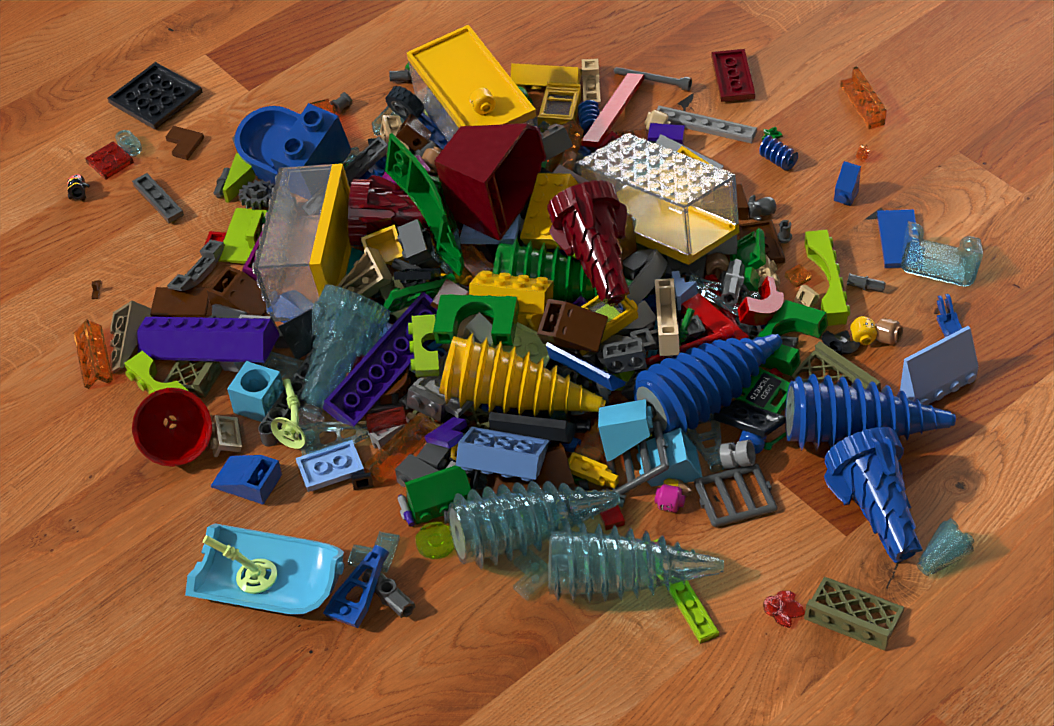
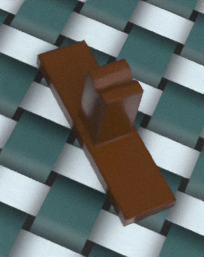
M101 280L92 281V299H98Z

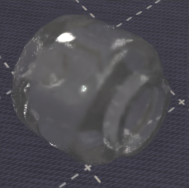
M309 403L300 406L299 426L311 431H315L318 426L322 427L326 417L322 415V408Z

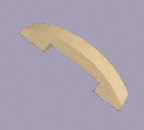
M582 59L583 102L594 100L601 104L598 59Z

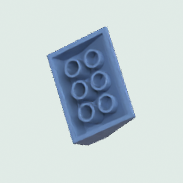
M471 427L458 442L456 466H460L461 469L468 471L477 469L485 474H493L494 472L500 473L501 476L507 478L517 476L521 477L524 481H533L540 474L550 440Z

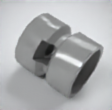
M744 440L738 441L737 444L734 442L721 444L720 459L725 469L738 468L739 465L741 467L753 466L756 454L752 441Z

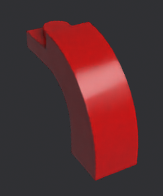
M767 276L758 288L761 300L745 297L737 309L740 323L753 326L767 324L781 308L784 294L777 291L773 277Z

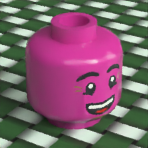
M664 484L661 488H657L654 503L657 504L660 510L676 513L679 507H684L686 496L682 495L680 487Z

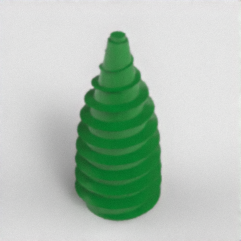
M518 237L513 244L499 243L493 274L528 275L529 278L546 277L548 280L554 281L553 300L565 301L571 304L580 296H584L589 302L598 295L596 287L592 288L590 279L584 273L580 260L573 258V256L560 254L559 246L552 253L547 251L545 242L540 250L533 248L531 240L526 247L520 246ZM625 278L627 286H629L632 280Z

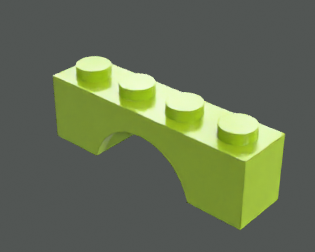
M144 351L139 352L124 363L127 370L125 372L126 376L131 381L134 380L142 391H147L149 395L157 390L171 387L189 391L177 380L169 383H161L154 380L155 375L158 373L154 360Z

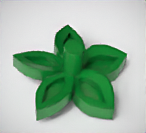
M772 127L769 130L763 129L765 135L762 137V140L768 135H771L773 139L783 137L782 133L777 131V127Z

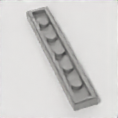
M658 106L656 109L668 114L670 124L685 125V128L751 144L757 133V128L663 106Z

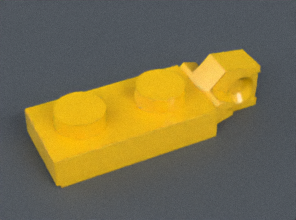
M575 452L568 458L573 475L600 486L605 484L615 489L618 485L619 476L613 474L607 465Z

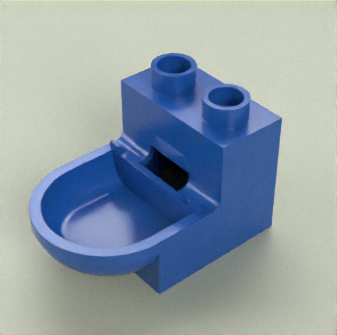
M308 103L301 114L280 106L259 108L241 121L235 133V147L240 157L252 166L258 179H263L264 182L270 181V184H275V187L307 201H310L328 184L332 164H343L352 150L338 115Z

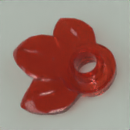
M779 591L776 596H768L763 602L765 613L774 617L775 622L783 627L790 628L792 625L791 618L805 615L802 605L794 601L796 594L791 591Z

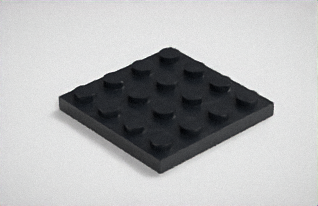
M154 62L107 99L111 105L155 130L203 92L200 86Z

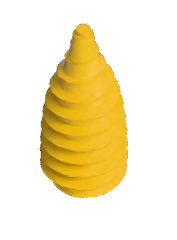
M473 333L468 339L453 337L439 389V394L445 395L446 404L455 397L459 398L460 408L468 400L473 401L475 411L483 403L488 404L489 413L496 406H500L503 408L504 414H507L511 408H517L520 416H522L525 410H532L534 417L540 411H548L550 417L554 411H565L566 414L568 411H581V413L583 411L599 412V407H604L606 400L602 399L603 397L582 388V385L579 386L570 381V375L564 378L557 374V365L550 371L544 367L543 358L537 364L532 362L530 351L522 358L517 355L516 346L508 353L503 351L502 341L493 348L488 344V337L481 344L475 342Z

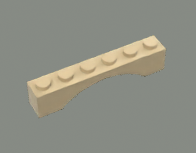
M674 278L655 279L660 356L672 357L680 353Z

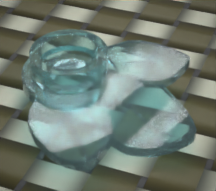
M432 245L431 256L441 264L440 266L446 274L449 272L453 274L452 268L436 253Z

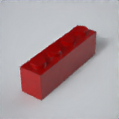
M699 293L681 304L682 319L688 308L695 310L694 315H698L706 330L702 333L704 337L715 334L722 329V326L730 324L734 330L735 339L749 338L743 330Z

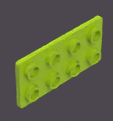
M235 209L223 241L225 246L218 260L219 262L246 263L263 230L262 220L267 210Z

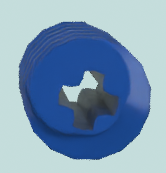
M586 100L580 103L577 108L580 132L583 136H585L599 116V105L594 100Z
M771 135L766 136L760 145L759 154L785 171L791 169L798 160V152L794 153V149H789L787 145L783 146L782 142H778L775 138L773 139Z

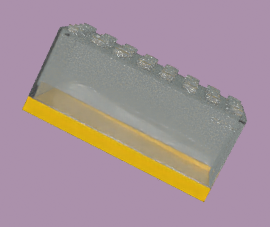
M469 25L406 52L414 93L424 104L425 111L448 142L460 126L525 123L538 127L536 109ZM478 88H487L496 101L494 109L485 115L476 113L469 101L471 93Z
M630 133L622 135V137L611 141L608 145L576 162L577 173L581 177L589 181L604 180L614 185L619 201L627 207V214H632L636 242L653 250L657 249L660 253L689 265L739 233L736 175L727 170L717 168Z
M343 164L279 168L278 175L275 176V186L272 188L269 210L265 214L266 221L262 225L263 233L262 237H259V248L255 254L256 260L252 264V271L257 276V286L262 291V300L266 303L267 314H270L274 322L289 321L310 308L317 319H336L338 317L340 307L332 292L346 275L352 250L348 237L350 187Z

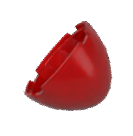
M171 387L151 393L139 404L133 416L132 434L137 448L150 461L162 466L175 467L192 462L206 449L211 438L212 421L207 406L195 394L184 389ZM169 416H174L176 420H171ZM165 418H166L167 421H168V423H167L166 426L164 425V419H165ZM171 424H176L174 428H170Z

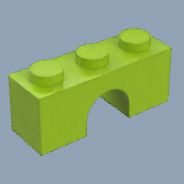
M435 314L412 316V323H408V332L413 335V341H409L410 353L414 352V359H411V371H415L416 377L439 376L438 351H427L422 346L427 340H435L433 333Z

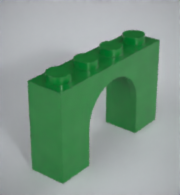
M440 295L433 329L436 343L451 344L453 337H457L460 323L468 316L480 312L494 319L491 330L493 344L498 345L502 341V346H513L519 315L517 297Z
M785 300L778 312L768 321L764 330L759 333L758 337L771 334L781 336L789 332H801L819 338L828 326L827 312ZM781 344L780 348L766 359V363L760 366L768 369L777 368L781 373L792 376L801 364L799 349Z

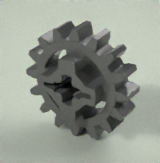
M263 179L261 181L254 180V183L248 182L247 186L243 185V189H239L240 194H238L241 205H245L246 209L252 207V210L256 208L262 210L263 206L268 208V204H270L269 198L277 196V189L275 184H270V181L265 183Z

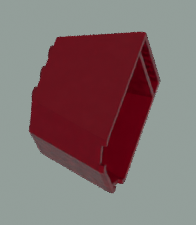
M525 123L460 126L434 160L443 195L453 214L454 220L500 241L531 198L537 175L541 170L542 161H546V153L540 128Z

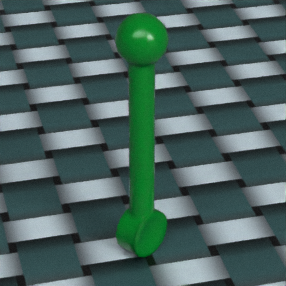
M786 432L771 442H765L764 449L771 450L772 445L786 437Z

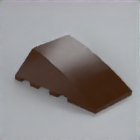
M555 441L549 444L540 474L536 480L524 481L521 477L517 476L507 478L501 476L500 473H493L487 476L495 509L505 508L506 513L524 512L526 510L542 512V510L563 511V509H573V511H580L574 479L561 442Z

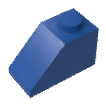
M843 162L835 186L834 201L849 206L852 205L859 192L861 166Z

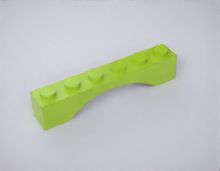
M828 230L805 232L804 243L807 257L822 269L829 282V289L821 302V310L827 312L828 326L847 324V316H850V306L846 305V291L842 290L843 278L839 277V263L836 264L835 262L836 251L832 250L833 239L829 237Z

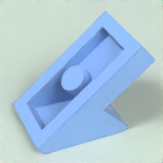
M671 271L672 278H674L677 310H681V304L697 294V282H685L684 278H680L679 271Z

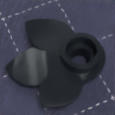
M847 330L836 335L825 331L822 335V342L841 356L854 353L860 346L859 342L850 341V335Z

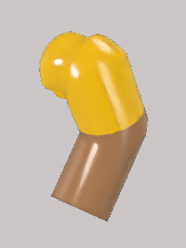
M667 478L663 481L662 485L667 484L680 487L682 495H685L686 498L692 493V490L680 479Z

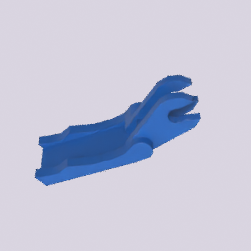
M945 294L947 299H944L948 310L947 314L942 296L939 295V300H937L941 314L937 315V321L945 337L963 329L958 320L957 313L953 310L949 294Z

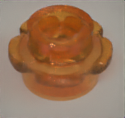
M860 145L855 158L860 159V162L863 159L866 160L870 150L867 149V145Z

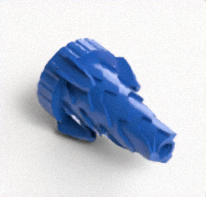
M877 427L857 432L831 447L826 453L827 455H825L824 463L827 471L824 479L831 491L844 503V506L849 505L853 497L869 521L874 534L878 533L889 557L895 563H899L914 556L917 552L923 551L914 530L916 525L909 510L911 506L905 493L902 467L898 461L904 454V449L894 429L890 427Z

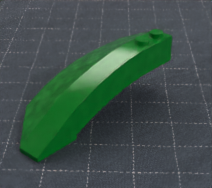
M391 133L389 134L385 172L418 207L437 244L436 253L458 276H461L464 260L459 231L453 214L425 168L399 139Z

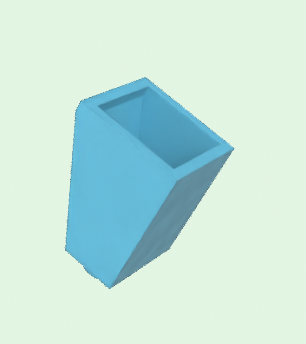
M646 399L599 407L598 428L607 462L615 459L650 436V428H653L652 407L647 406Z
M678 428L663 434L664 439L668 443L666 452L669 469L648 480L651 487L661 486L667 478L680 479L687 483L694 482L696 478L702 477L697 448L685 432ZM656 438L646 441L652 469L660 465ZM638 444L637 447L639 453H637L638 462L641 464V469L639 470L640 475L644 474V470Z

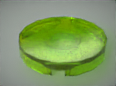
M430 522L424 525L415 537L416 548L426 558H444L455 548L451 526L444 525L442 522Z

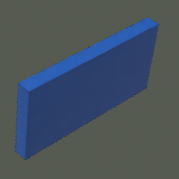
M914 209L877 211L884 267H922L923 262Z

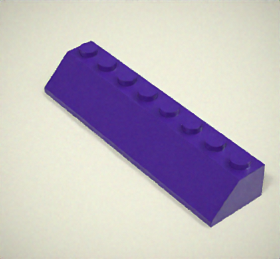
M422 292L328 396L323 405V409L339 422L352 427L357 425L411 364V359H414V352L410 353L409 341H413V335L408 332V323H412V316L435 314L436 319L437 309L430 306L433 301L431 297ZM431 340L425 341L422 345L423 348H425Z
M145 317L137 330L138 353L144 351L153 360L248 361L265 363L280 334L272 320L264 318Z

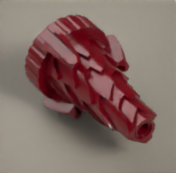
M371 175L368 179L352 180L348 203V237L350 246L363 247L362 237L394 224L398 228L416 219L421 222L429 233H432L418 207L407 194H404V191H401V187L398 184L376 175ZM455 221L458 230H460L461 223Z
M587 181L566 188L555 195L547 205L552 222L549 230L550 235L559 247L565 251L567 256H572L575 253L576 259H580L584 273L590 279L592 288L596 287L600 301L610 306L618 305L619 302L625 299L626 295L630 294L622 271L624 269L620 256L622 249L618 238L623 239L626 237L627 207L619 201L614 185L608 181Z

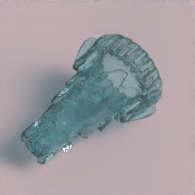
M325 285L319 300L313 305L312 335L316 337L312 345L314 350L309 361L310 367L304 378L306 384L299 399L313 407L323 409L324 401L345 379L347 373L351 372L357 357H361L362 354L365 356L388 331L389 310L373 300L350 290L334 285Z

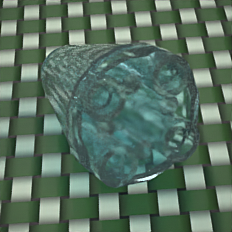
M951 518L948 521L944 520L938 526L921 554L919 562L916 564L918 569L926 576L939 572L974 551L972 546L975 542L968 533L963 534L958 529V524Z

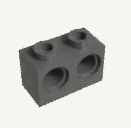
M641 338L603 345L604 362L609 373L617 374L647 368L646 352Z

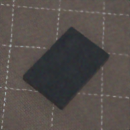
M734 400L729 406L723 407L719 413L715 412L713 420L761 437H766L785 424L786 417Z

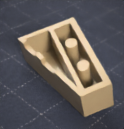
M366 247L365 253L359 261L354 263L350 273L344 276L332 292L340 309L353 310L354 307L350 306L353 299L364 302L376 294L379 288L390 284L392 275L378 249Z

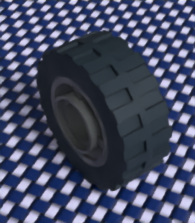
M401 86L393 87L385 98L391 110L403 119H407L411 113L418 119L425 109L424 104L415 94Z

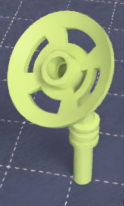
M284 379L283 384L287 394L288 407L291 410V420L277 417L271 422V430L282 444L290 448L299 449L306 443L305 434L299 427L300 403L298 396L294 393L290 379ZM278 422L282 423V429L280 430L278 429Z
M207 535L204 537V544L222 552L223 556L233 561L236 560L243 565L238 570L236 576L237 584L242 591L250 594L261 593L275 583L277 569L271 561L267 559L249 560L239 552V549H235V547H231L229 544L226 546ZM244 569H247L245 572L246 577L241 580L242 572ZM271 569V575L267 580L264 578L266 570ZM248 583H249V584H259V583H260L261 585H259V586H248L247 584H248Z

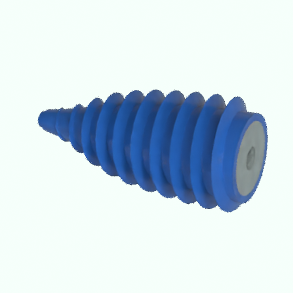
M778 334L756 337L753 340L749 338H742L741 340L729 338L726 341L715 340L711 344L703 343L698 348H689L685 353L681 352L678 355H674L673 358L662 360L660 364L651 365L648 371H641L636 377L634 399L635 401L646 399L647 406L652 407L653 423L656 421L661 423L663 434L681 428L686 434L687 428L695 429L699 421L706 422L710 414L719 413L721 406H729L732 397H740L742 387H750L751 375L757 376L759 374V366L761 364L764 365L766 359L780 348L782 339Z
M814 373L809 376L807 382H803L801 377L797 376L795 381L790 382L786 398V437L788 441H798L801 451L806 442H813L816 451L821 442H828L829 448H831L836 442L871 428L890 427L896 431L898 437L904 435L905 439L908 440L910 434L920 432L922 435L924 431L950 428L956 422L955 414H952L950 411L933 408L932 405H923L918 398H914L912 401L908 400L904 391H900L897 396H894L890 386L886 385L879 392L877 385L873 381L864 389L860 379H855L850 387L843 376L840 377L836 385L833 384L829 375L824 377L822 383L818 382Z

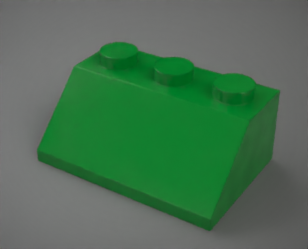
M455 465L405 482L409 508L416 524L429 522L432 519L444 516V511H450L451 508L458 511L474 505L466 472L460 466Z

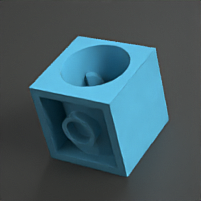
M246 361L227 388L233 412L262 422L284 390L280 371Z

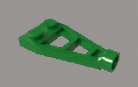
M450 273L444 275L441 280L392 290L382 307L384 315L409 307L422 292L430 297L433 290L441 288L446 279L457 284L455 276Z

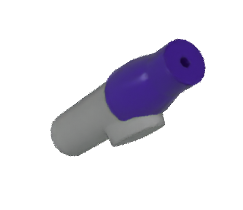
M400 494L397 499L401 507V516L403 520H406L409 527L415 525L413 514L405 496Z

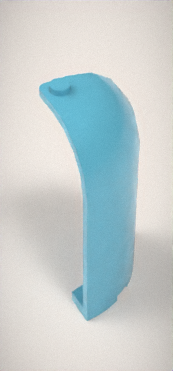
M214 523L207 527V536L226 546L229 544L231 547L239 549V552L249 560L267 559L276 566L277 579L264 592L256 594L246 593L239 588L236 581L237 572L243 565L236 560L233 561L223 556L222 552L204 544L201 553L205 555L202 562H197L194 569L187 575L185 596L284 614H305L318 608L332 593L339 575H342L344 570V551L331 544ZM244 569L242 572L241 580L246 577L245 572L247 569ZM271 569L266 570L264 578L267 580L271 575ZM248 583L247 585H248V586H259V585H261V584H260V583H259V584H249V583Z

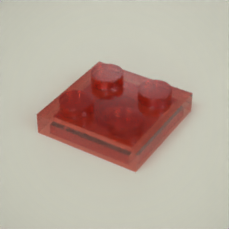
M114 141L85 158L86 163L105 180L134 163L133 158Z

